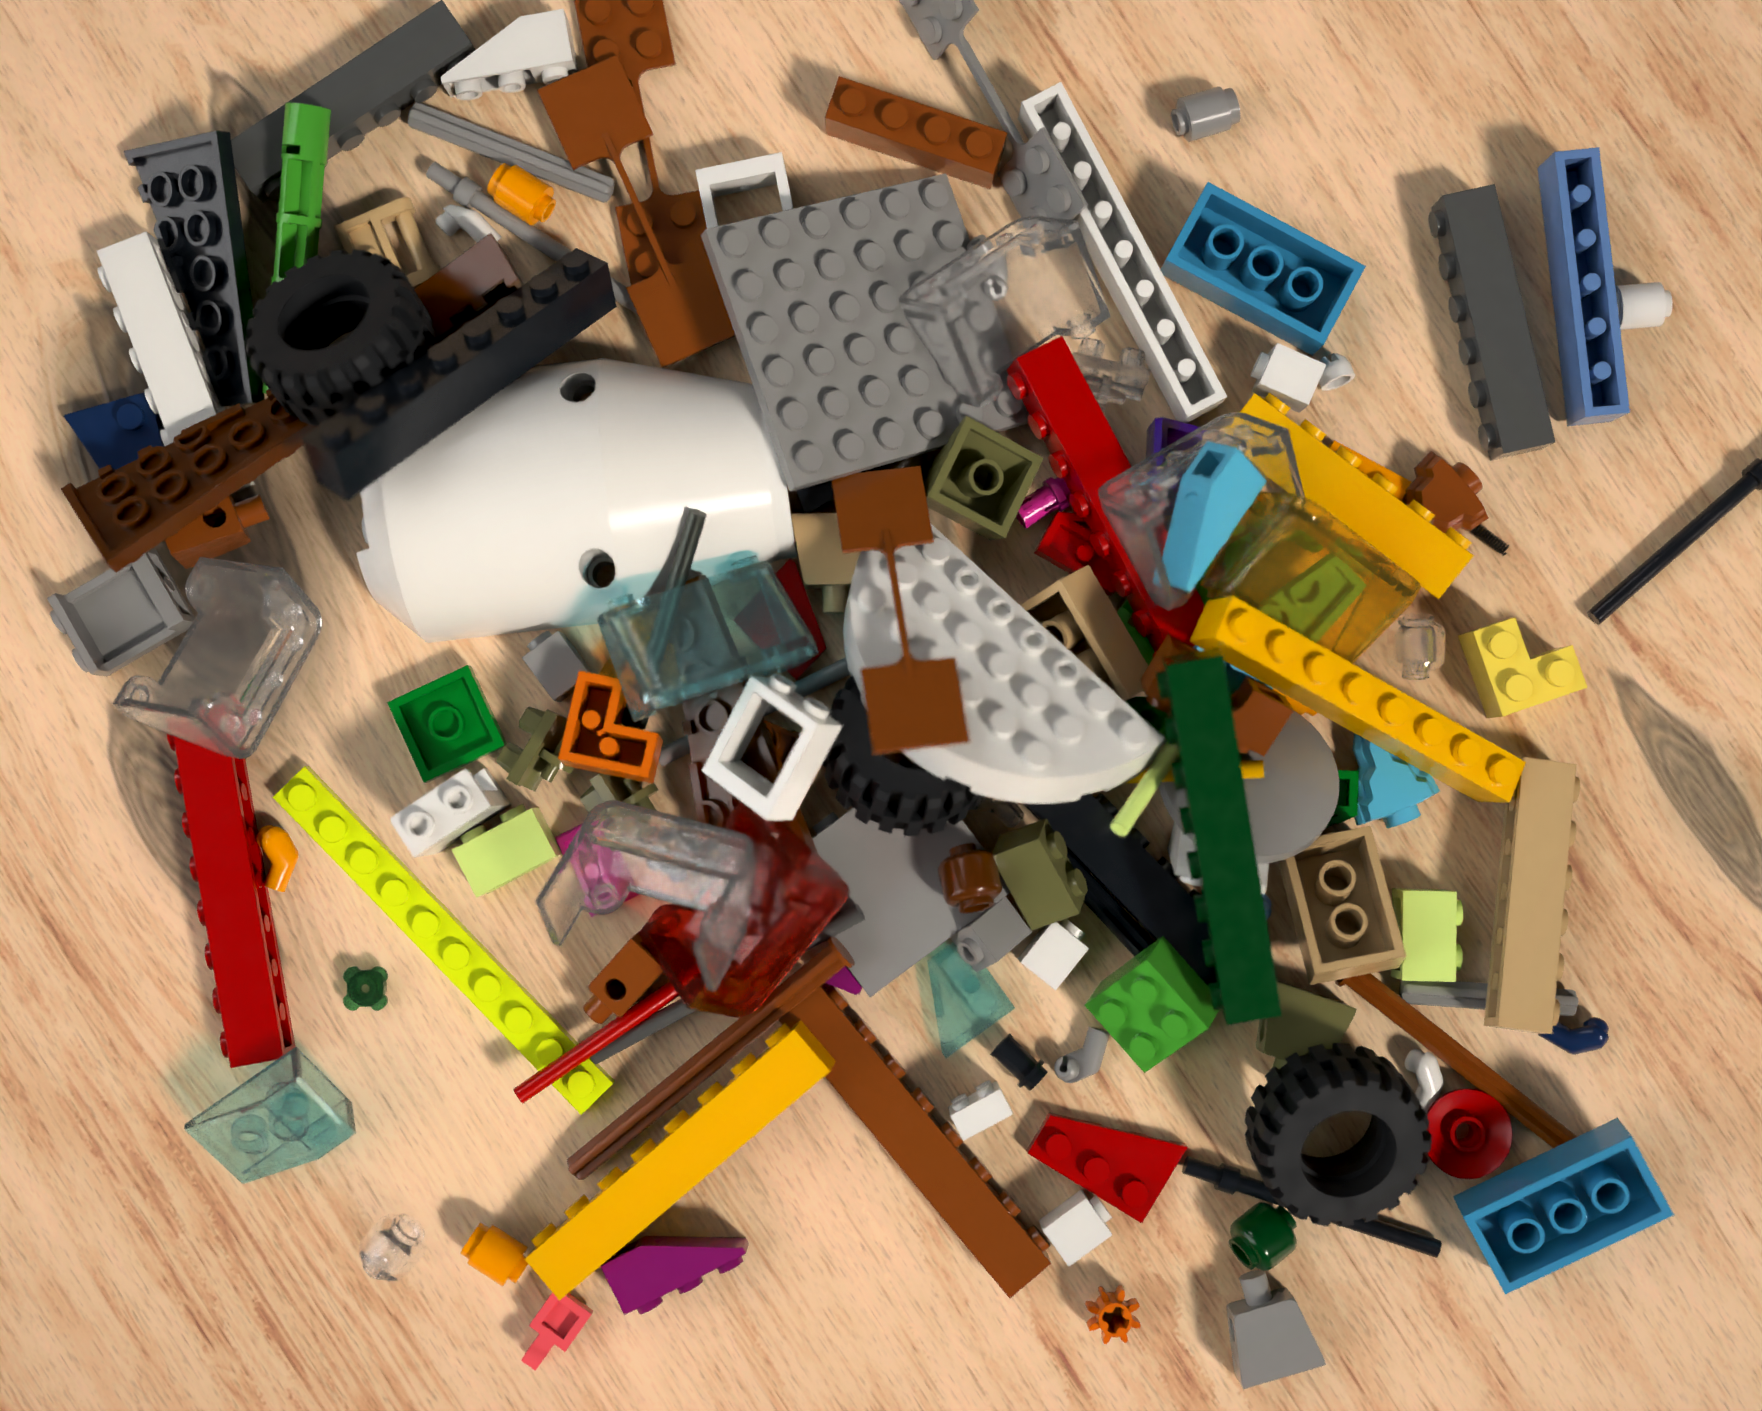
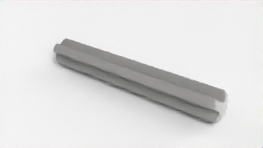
M1401 981L1399 996L1409 1004L1485 1010L1488 983ZM1556 988L1555 999H1558L1560 1003V1015H1575L1578 1006L1576 992L1571 989Z

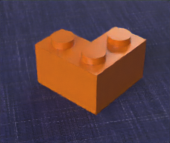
M579 670L558 759L568 767L654 784L663 740L658 733L621 726L629 687L623 679Z

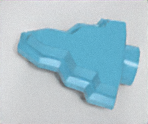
M1354 733L1353 752L1359 766L1357 769L1359 771L1357 816L1354 817L1356 825L1383 819L1386 828H1391L1421 816L1417 804L1440 792L1433 777Z

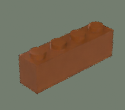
M840 76L838 77L825 115L826 135L942 174L946 173L948 176L990 190L1005 148L1008 133Z

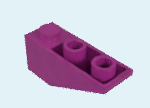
M644 1236L622 1247L600 1267L623 1314L626 1315L636 1309L639 1314H643L659 1306L663 1302L661 1296L675 1289L678 1290L679 1294L686 1293L703 1282L701 1276L715 1269L718 1270L719 1274H722L739 1266L743 1262L741 1256L746 1254L749 1243L746 1238Z

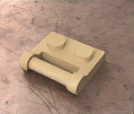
M409 197L393 200L335 225L342 245L349 254L352 253L353 249L371 252L372 255L375 253L390 259L394 265L399 266L404 272L384 226L391 222H397L418 270L406 275L414 289L441 270L440 266L434 265L413 217L416 211Z

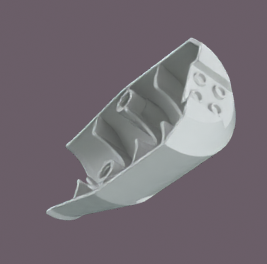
M607 358L535 365L359 493L362 498L364 515L362 518V532L369 548L356 552L367 588L378 604L428 643L635 620L659 610L662 601L661 593L665 591L689 509L701 510L707 514L687 581L699 575H706L712 588L777 560L797 558L787 482L753 384ZM593 392L589 398L579 402L585 393ZM614 565L616 574L613 582L607 587H600L597 581L598 572L604 566Z

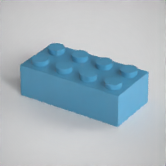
M1207 182L1160 270L1165 277L1313 356L1327 340L1366 266Z
M1618 1118L1453 1196L1465 1222L1505 1294L1674 1216L1633 1137Z

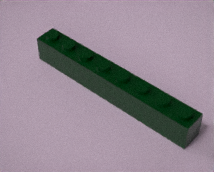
M1217 647L1162 657L1164 671L1156 672V680L1160 699L1169 698L1172 716L1164 717L1163 720L1168 745L1176 744L1179 762L1171 763L1175 789H1184L1187 806L1179 808L1183 835L1192 834L1194 851L1186 852L1191 880H1200L1202 895L1194 896L1198 923H1207L1209 939L1201 940L1206 967L1214 966L1217 982L1209 983L1213 1010H1222L1227 1025L1282 1016L1223 654Z

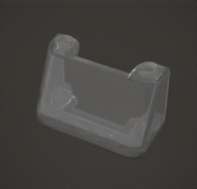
M1027 216L1014 220L906 290L899 297V303L905 318L960 400L974 407L987 406L998 398V393L1004 387L1002 379L998 374L1007 369L1017 357L1038 348L1055 335L1071 336L1075 340L1086 338L1096 331V326L1111 317L1078 221L1044 216Z
M1246 413L1224 414L1117 475L1100 487L1098 496L1103 512L1151 600L1155 604L1171 610L1185 604L1196 590L1195 586L1191 592L1171 587L1162 556L1181 478L1207 441L1238 448L1267 480L1254 503L1245 512L1230 534L1228 541L1221 547L1214 559L1252 535L1279 543L1291 539L1296 532L1311 524L1289 429Z
M200 557L185 585L187 600L198 612V615L158 682L149 676L135 675L129 678L112 704L125 717L218 754L237 759H246L253 755L314 647L322 628L321 613L284 568Z

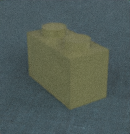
M1047 818L999 836L992 854L998 871L1031 930L1080 914L1085 895L1087 894L1086 880L1079 869L1073 868L1067 857V847L1062 835L1058 831H1053Z

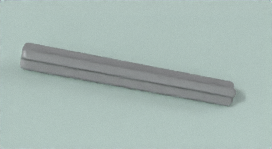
M420 102L414 103L408 113V125L411 128L500 163H507L511 167L518 165L536 177L602 203L608 202L613 194L615 181L612 177L583 166L573 170L570 162L566 159Z

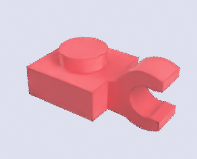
M552 1292L529 1325L539 1335L528 1348L521 1361L536 1371L554 1344L566 1352L592 1315L593 1310L570 1293L559 1301Z

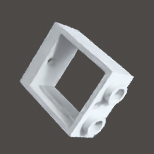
M782 152L695 170L707 229L719 226L713 197L777 184L782 210L794 209Z
M772 674L770 678L750 677L702 769L703 773L767 821L792 820L843 726L829 716L830 709L826 705L809 697L803 698L795 692L797 686L792 681L778 674ZM769 704H772L804 727L774 785L740 760Z

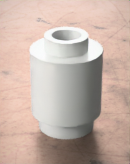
M1661 282L1615 286L1620 330L1660 327L1663 325L1665 317H1669L1672 313L1671 292L1664 290Z

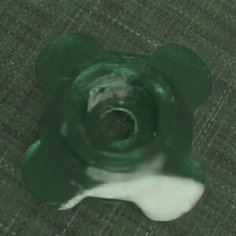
M352 966L344 972L343 979L347 983V995L343 998V1003L347 1009L355 1011L359 1007H371L373 1010L379 1011L387 1005L388 997L385 994L387 992L386 980L388 979V973L383 967L376 966L373 969L360 970L358 967ZM364 984H367L370 988L367 993L362 991Z

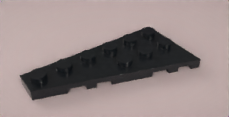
M216 130L124 151L128 164L136 166L143 183L137 187L143 203L151 204L157 220L154 233L177 293L185 294L191 312L186 315L192 331H199L206 350L203 353L202 359L221 407H231L239 403L241 405L256 404L264 400L263 380L251 366V360L246 352L247 326L249 319H253L254 316L230 132Z

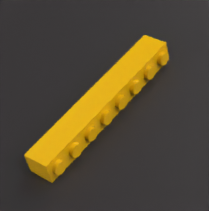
M1229 596L1207 601L1190 642L1204 650L1218 647L1223 654L1224 661L1421 771L1430 774L1432 777L1475 801L1510 803L1526 764L1525 761L1238 598Z
M801 1020L791 1029L785 1023L776 1029L764 1041L769 1047L756 1058L750 1052L731 1069L735 1076L724 1086L718 1081L714 1082L697 1098L702 1105L690 1115L684 1109L680 1111L663 1127L668 1134L657 1143L651 1138L646 1140L630 1155L635 1162L623 1172L616 1166L597 1183L601 1191L590 1200L583 1194L564 1211V1214L568 1217L567 1220L557 1228L550 1222L531 1239L535 1247L525 1258V1261L559 1301L831 1071L836 1062L835 1059Z

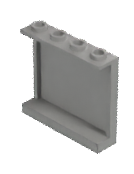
M905 759L897 764L909 769H924L915 762L909 765ZM852 808L840 818L832 812L812 827L817 833L812 838L841 909L815 920L814 923L818 925L855 904L859 905L865 920L834 937L844 945L852 956L855 965L851 968L848 967V969L869 997H872L988 910L963 914L959 912L958 908L951 907L944 900L938 875V866L941 861L950 856L949 849L965 843H974L976 849L984 850L963 820L956 825H950L947 821L945 829L937 833L930 834L927 828L920 830L918 836H904L903 829L893 828L890 834L878 830L880 824L869 820L868 824L861 822L855 818L856 809ZM1000 872L1002 891L994 899L995 904L1010 893Z

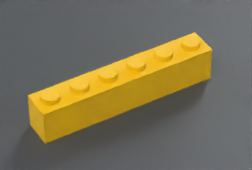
M1269 392L1265 399L1254 393L1221 437L1439 599L1473 558L1474 555L1467 550L1472 542L1451 526L1444 533L1430 522L1435 517V514L1413 499L1407 506L1396 498L1394 494L1399 488L1378 472L1372 479L1357 469L1362 460L1343 446H1340L1336 452L1321 442L1327 434L1311 422L1304 419L1299 426L1286 416L1290 407Z

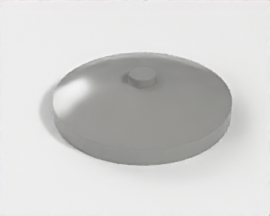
M1293 711L1264 757L1252 750L1248 754L1239 752L1240 761H1264V778L1243 779L1257 864L1273 863L1288 859L1312 845L1328 825L1338 802L1339 775L1333 754L1316 728L1303 716ZM1162 782L1159 789L1164 805L1173 821L1182 830L1179 808L1187 806L1184 789L1176 790L1174 782ZM1192 834L1186 835L1193 841Z

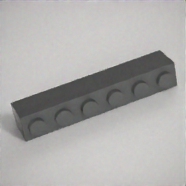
M440 0L289 102L315 105L331 110L327 154L328 164V160L342 150L349 151L359 146L363 142L365 135L378 126L385 127L395 122L400 117L401 111L414 102H424L436 93L437 87L442 84L441 76L474 52L475 48L443 0ZM285 104L231 140L235 169L250 191L263 203L269 199L275 200L280 198Z
M1495 184L1443 195L1431 207L1429 227L1434 238L1438 237L1442 253L1439 255V270L1442 278L1448 280L1451 297L1448 302L1449 313L1454 323L1458 322L1462 338L1458 344L1459 355L1462 363L1468 365L1472 382L1469 383L1468 392L1471 404L1474 408H1478L1482 425L1478 429L1480 444L1483 450H1488L1490 461L1541 450L1555 443V438Z

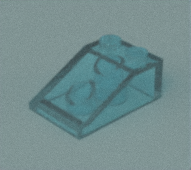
M297 1047L284 1054L184 1124V1130L242 1184L317 1160L356 1133L352 1102Z

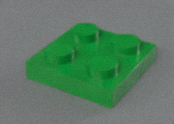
M466 665L387 702L424 783L431 782L507 745L470 665Z

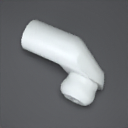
M1413 1049L1408 1053L1404 1064L1408 1071L1416 1074L1419 1085L1415 1095L1427 1113L1430 1106L1438 1099L1444 1086V1079L1437 1058L1433 1054Z

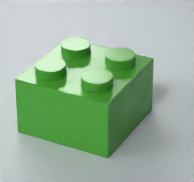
M1164 936L1102 980L1084 1005L1144 1073L1209 1029L1219 1011L1213 1010L1207 984Z

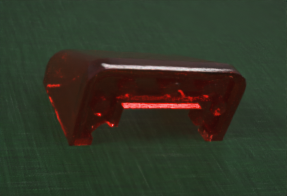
M741 801L732 810L726 822L727 833L734 841L738 842L730 855L690 906L673 903L658 907L638 933L687 1008L729 1017L747 1016L756 1011L766 1001L841 908L849 895V887L840 874L781 820H765Z

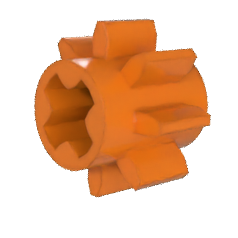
M1119 1285L1115 1292H1106L1100 1286L1098 1287L1100 1296L1096 1301H1086L1085 1303L1087 1310L1095 1314V1317L1090 1318L1086 1322L1089 1331L1101 1328V1338L1104 1344H1107L1111 1337H1120L1124 1343H1127L1128 1337L1126 1333L1130 1328L1141 1327L1139 1319L1131 1315V1312L1136 1311L1140 1305L1136 1298H1131L1125 1302V1290L1122 1285ZM1115 1307H1119L1122 1316H1113L1111 1322H1107L1104 1313H1112Z

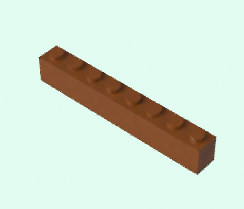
M823 984L782 1017L779 1022L782 1025L785 1023L791 1029L801 1020L835 1059L836 1062L833 1068L825 1076L1005 1294L1009 1298L1013 1297L1051 1264L1049 1255L1045 1251L1051 1245L1034 1224L1027 1229L1017 1215L1022 1210L1007 1191L1004 1190L998 1194L990 1185L988 1180L993 1175L977 1156L970 1160L960 1149L959 1146L964 1141L948 1121L941 1126L930 1113L935 1106L923 1090L917 1087L912 1091L902 1077L907 1072L890 1052L884 1057L873 1043L878 1037L862 1018L855 1023L844 1008L849 1005V1002L838 988L832 985L826 988Z

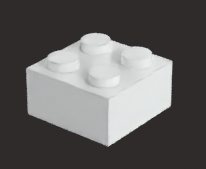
M988 1080L975 1088L977 1092L966 1096L964 1093L951 1100L952 1105L948 1107L949 1114L963 1141L1013 1115L1011 1107L997 1081L991 1083Z

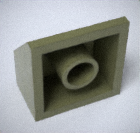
M965 416L949 437L947 444L941 448L932 461L923 480L927 506L989 540L1006 538L1044 458L974 419Z

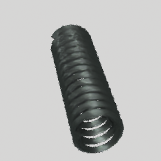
M1479 524L1475 530H1471V533H1474L1487 545L1489 544L1499 554H1502V556L1507 554L1505 551L1508 549L1509 544L1507 545V542L1504 543L1497 535L1494 536V533L1489 532V529L1486 530L1487 528L1481 527V524Z

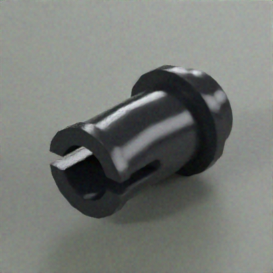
M1009 1033L994 1048L990 1055L995 1057L1019 1080L1017 1085L1020 1088L1024 1085L1030 1091L1043 1079L1048 1071L1042 1066L1044 1064L1042 1059L1037 1062Z

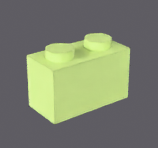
M521 804L499 816L502 824L488 831L484 825H481L460 836L463 844L452 849V852L476 898L484 896L563 855L539 808L526 810L524 804Z
M1392 888V906L1406 958L1399 968L1391 969V977L1401 981L1456 982V971L1461 970L1463 963L1462 948L1460 944H1456L1457 926H1461L1463 921V905L1461 900H1457V892L1446 889Z

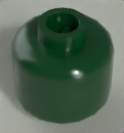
M1259 1202L1231 1224L1230 1234L1232 1238L1229 1240V1246L1238 1260L1248 1269L1252 1270L1256 1267L1262 1271H1267L1274 1268L1295 1250L1297 1239L1293 1230L1297 1225L1294 1218L1284 1207L1278 1206L1274 1208L1270 1204Z

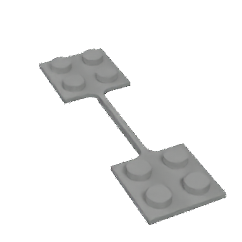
M899 0L933 60H937L950 44H954L959 49L1003 130L1008 132L1007 137L1012 144L1013 154L1011 159L997 172V175L1038 248H1042L1085 209L1088 203L1045 127L1040 128L1027 143L1023 142L1021 135L978 58L963 36L964 28L979 11L974 0Z

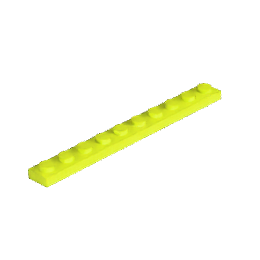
M304 766L273 796L278 804L538 1071L579 1044L309 766ZM589 1058L551 1085L582 1115L615 1080L599 1064H594L591 1058Z

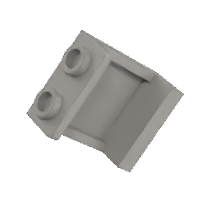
M152 548L143 554L140 559L130 563L117 573L111 568L68 594L61 595L55 593L47 598L53 608L50 612L52 621L63 634H68L75 647L72 650L75 661L83 671L90 672L92 675L108 677L199 624L155 548Z

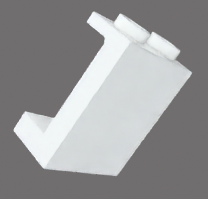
M487 768L482 769L475 775H472L469 770L464 769L392 816L390 822L412 856L421 857L440 853L458 841L461 835L479 827L511 806V804Z

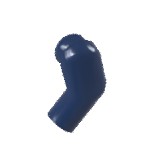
M1591 1017L1583 1023V1027L1570 1029L1558 1022L1553 1026L1552 1034H1538V1036L1569 1054L1576 1055L1601 1049L1609 1040L1607 1034L1609 1027L1604 1020Z

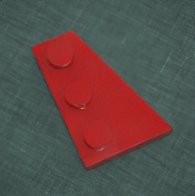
M1049 1112L1026 1151L1027 1154L1094 1195H1097L1138 1222L1143 1223L1188 1146L1185 1143L1157 1139L1146 1134L1118 1130L1102 1126L1098 1123Z

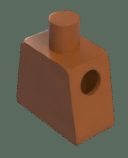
M260 494L237 503L230 495L215 508L206 511L184 526L177 534L165 539L170 554L185 569H188L250 543L251 538L247 527L269 520L270 517ZM226 519L223 525L215 527L218 521Z
M650 921L623 946L588 985L589 990L594 995L584 1004L583 1009L585 1013L598 1024H603L613 1013L616 1016L622 1017L683 951Z

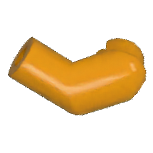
M266 825L259 830L256 837L258 845L263 848L272 863L264 885L273 890L285 892L299 853L287 831L279 826Z

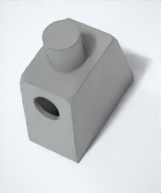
M1262 1270L1250 1271L1241 1275L1239 1280L1245 1299L1229 1303L1227 1305V1317L1233 1369L1242 1388L1246 1389L1326 1365L1306 1320L1287 1288H1279L1271 1291L1266 1272Z

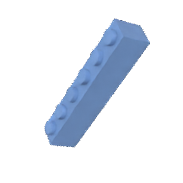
M1597 147L1557 151L1538 167V177L1567 426L1612 422L1630 413L1600 150Z

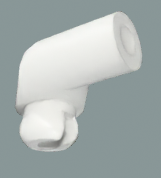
M451 204L444 207L443 210L445 212L436 218V224L447 236H453L457 230L462 228L476 242H479L489 233H492L497 241L501 238L495 229L477 211Z

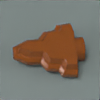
M1430 451L1414 468L1416 478L1406 489L1405 503L1408 506L1414 499L1435 514L1430 523L1445 533L1450 526L1455 530L1461 528L1465 531H1471L1489 518L1484 506L1476 496L1483 488L1482 483L1467 465L1457 462L1451 467L1446 461Z

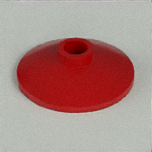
M1457 1089L1439 1097L1428 1109L1427 1116L1430 1122L1428 1130L1432 1135V1148L1426 1153L1430 1160L1446 1174L1460 1179L1481 1178L1494 1172L1507 1158L1512 1145V1125L1504 1107L1492 1096L1475 1089ZM1466 1123L1469 1126L1468 1135L1462 1139L1457 1138L1456 1128L1460 1124Z

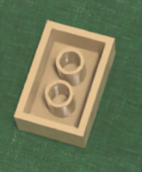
M1089 565L1058 580L1020 604L1022 608L1121 699L1126 701L1143 691L1140 679L1148 665Z
M1371 826L1321 835L1304 851L1288 859L1278 861L1309 985L1399 968L1406 958V953Z

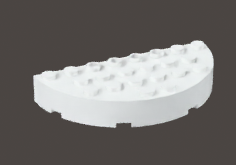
M931 524L934 543L904 546L896 550L894 560L910 653L915 659L922 661L955 657L970 743L902 751L906 756L943 780L947 776L972 787L970 792L998 800L1026 804L1071 802L1079 800L1081 795L1100 790L1107 792L1130 781L1151 766L1165 738ZM876 550L861 551L847 599L843 625L844 651L850 676H854L856 685L862 694L861 701L865 709L866 703L861 668L892 665L897 663L902 657L887 560L883 553Z

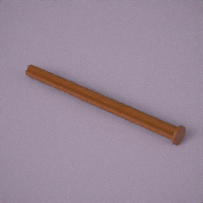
M831 936L828 939L829 945L570 1156L567 1160L570 1173L579 1180L587 1178L842 968L854 966L855 962L844 945L838 939Z
M1371 973L1335 980V984L1339 987L1345 984L1476 1088L1495 1098L1509 1114L1552 1148L1577 1137Z

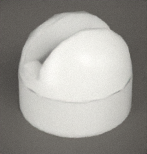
M1333 353L1331 354V362L1326 356L1320 359V362L1326 364L1319 380L1323 391L1339 388L1354 379L1355 373L1345 356Z

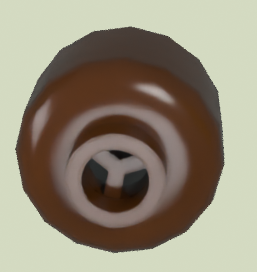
M965 843L949 849L950 856L941 861L938 866V875L945 902L951 907L958 908L959 912L963 914L979 912L994 906V899L1001 893L1002 884L993 854L987 850L976 849L974 843Z

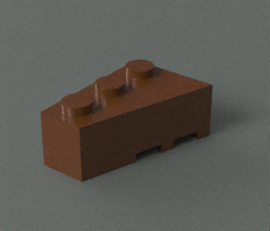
M489 233L414 290L433 320L432 326L435 330L434 345H437L462 328L467 322L472 321L494 306L500 299L507 297L520 288L524 283L493 234Z

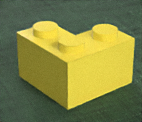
M1515 617L1458 635L1487 718L1503 717L1588 688L1573 645L1555 648L1529 657Z

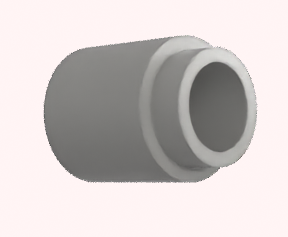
M1218 86L1178 98L1176 109H1173L1171 112L1173 127L1178 136L1183 135L1188 142L1230 130L1232 124L1239 123L1240 107L1234 90L1232 88L1223 90Z

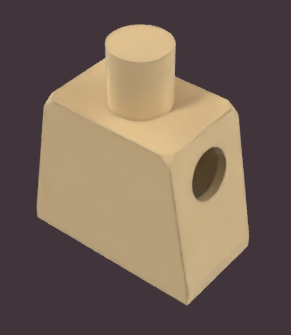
M836 513L792 514L793 530L805 589H822L824 614H845L849 588L851 587L856 563L861 552L842 553Z

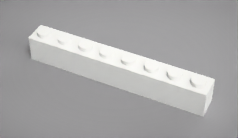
M1062 82L1022 101L1018 120L1027 138L1030 140L1040 128H1046L1088 203V206L1072 220V223L1177 421L1188 423L1219 407L1227 398V395Z

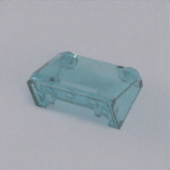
M750 556L733 563V570L637 600L634 599L633 594H628L607 602L609 610L602 613L597 618L634 722L656 715V709L661 710L672 705L673 707L680 705L688 699L748 680L751 676H767L776 671L779 674L797 668L819 654L811 632L769 561L759 562L757 556Z

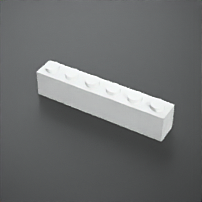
M143 232L97 250L102 264L97 270L102 284L108 292L113 293L118 307L113 308L115 319L124 333L128 332L133 348L129 349L130 358L137 371L145 376L149 387L144 390L145 397L152 411L160 415L165 428L160 431L164 446H167L174 442V437L180 435L181 430L226 410V408L221 407L202 359L204 351L196 331H192L186 317L189 312L182 294L176 291L159 243L148 232ZM254 481L251 482V483H249V484L244 485V486H243L242 488H240L239 490H242V489H244V488H247V487H249V486L254 485Z

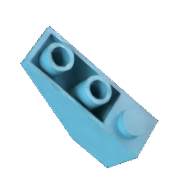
M1207 441L1182 476L1157 577L1160 583L1191 592L1266 484L1267 480L1238 448Z

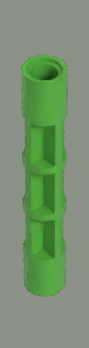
M285 103L281 159H283L279 211L276 216L277 236L274 274L271 284L274 281L279 283L286 277L285 272L292 267L300 268L308 263L307 259L318 255L319 231L322 227L321 207L324 170L327 165L331 110L328 108L302 103ZM263 382V393L266 394V390L269 388Z

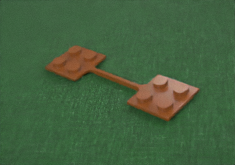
M574 0L587 67L618 55L644 112L639 87L641 75L649 70L676 65L663 0ZM650 137L643 139L653 190L651 196L647 200L640 202L664 258L669 263L680 264L706 252L701 238L707 226L700 192L697 190L677 195H667L661 191ZM632 203L615 207L631 285L653 276L659 268L657 256Z
M618 55L537 89L573 170L601 158H607L615 164L659 261L657 272L649 278L626 287L661 367L665 368L735 337L736 335L707 252L680 264L669 263L664 258L621 162L622 151L627 146L652 136L653 132Z
M914 466L855 473L831 480L842 553L876 550L883 553L886 557L902 650V657L895 664L861 668L873 755L970 743L955 657L922 661L915 659L909 649L894 553L897 549L904 546L934 543L921 467Z

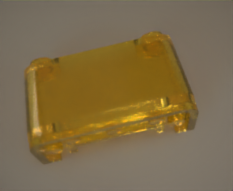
M1261 491L1230 534L1228 541L1217 553L1200 584L1214 594L1213 599L1234 596L1352 664L1413 603L1421 589V584L1414 577L1318 504L1299 495Z

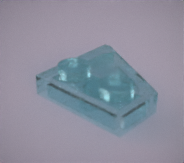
M951 942L927 960L941 1050L945 1058L1015 1009L989 970L985 968L976 973L972 966L960 957L954 942Z

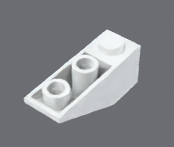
M564 9L524 15L514 20L441 76L442 85L451 98L456 97L459 100H474L481 97L483 92L500 90L505 93H514L525 89L528 84L543 82L548 85L578 72L571 26Z

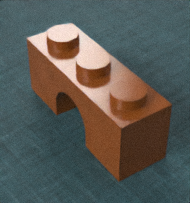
M1169 634L1140 679L1144 693L1147 695L1146 700L1157 709L1166 713L1171 711L1169 698L1160 699L1156 680V672L1164 671L1162 657L1199 651ZM1246 676L1237 691L1230 695L1238 750L1243 754H1248L1252 750L1264 757L1293 713V709L1285 696Z

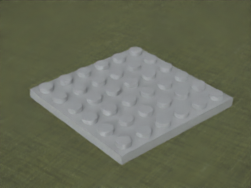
M946 173L705 229L702 233V241L790 492L939 450L947 444L949 437L965 416L974 419L997 433L1028 424L1029 412L1022 399L1017 400L1013 396L1007 383L1008 373L1006 370L1013 361L993 304L984 296L983 282H980L979 265L967 249L970 239Z

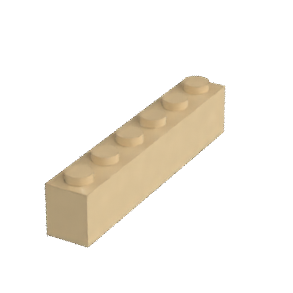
M1521 757L1520 759L1525 761L1526 764L1510 803H1505L1484 1026L1538 1034H1552L1553 1026L1558 1023L1560 1016V1003L1558 999H1555L1557 981L1562 978L1564 971V957L1559 952L1561 936L1566 933L1568 927V912L1563 908L1565 891L1569 890L1572 882V867L1567 864L1569 847H1572L1576 838V823L1572 821L1573 803L1578 800L1580 794V779L1575 777L1577 764Z

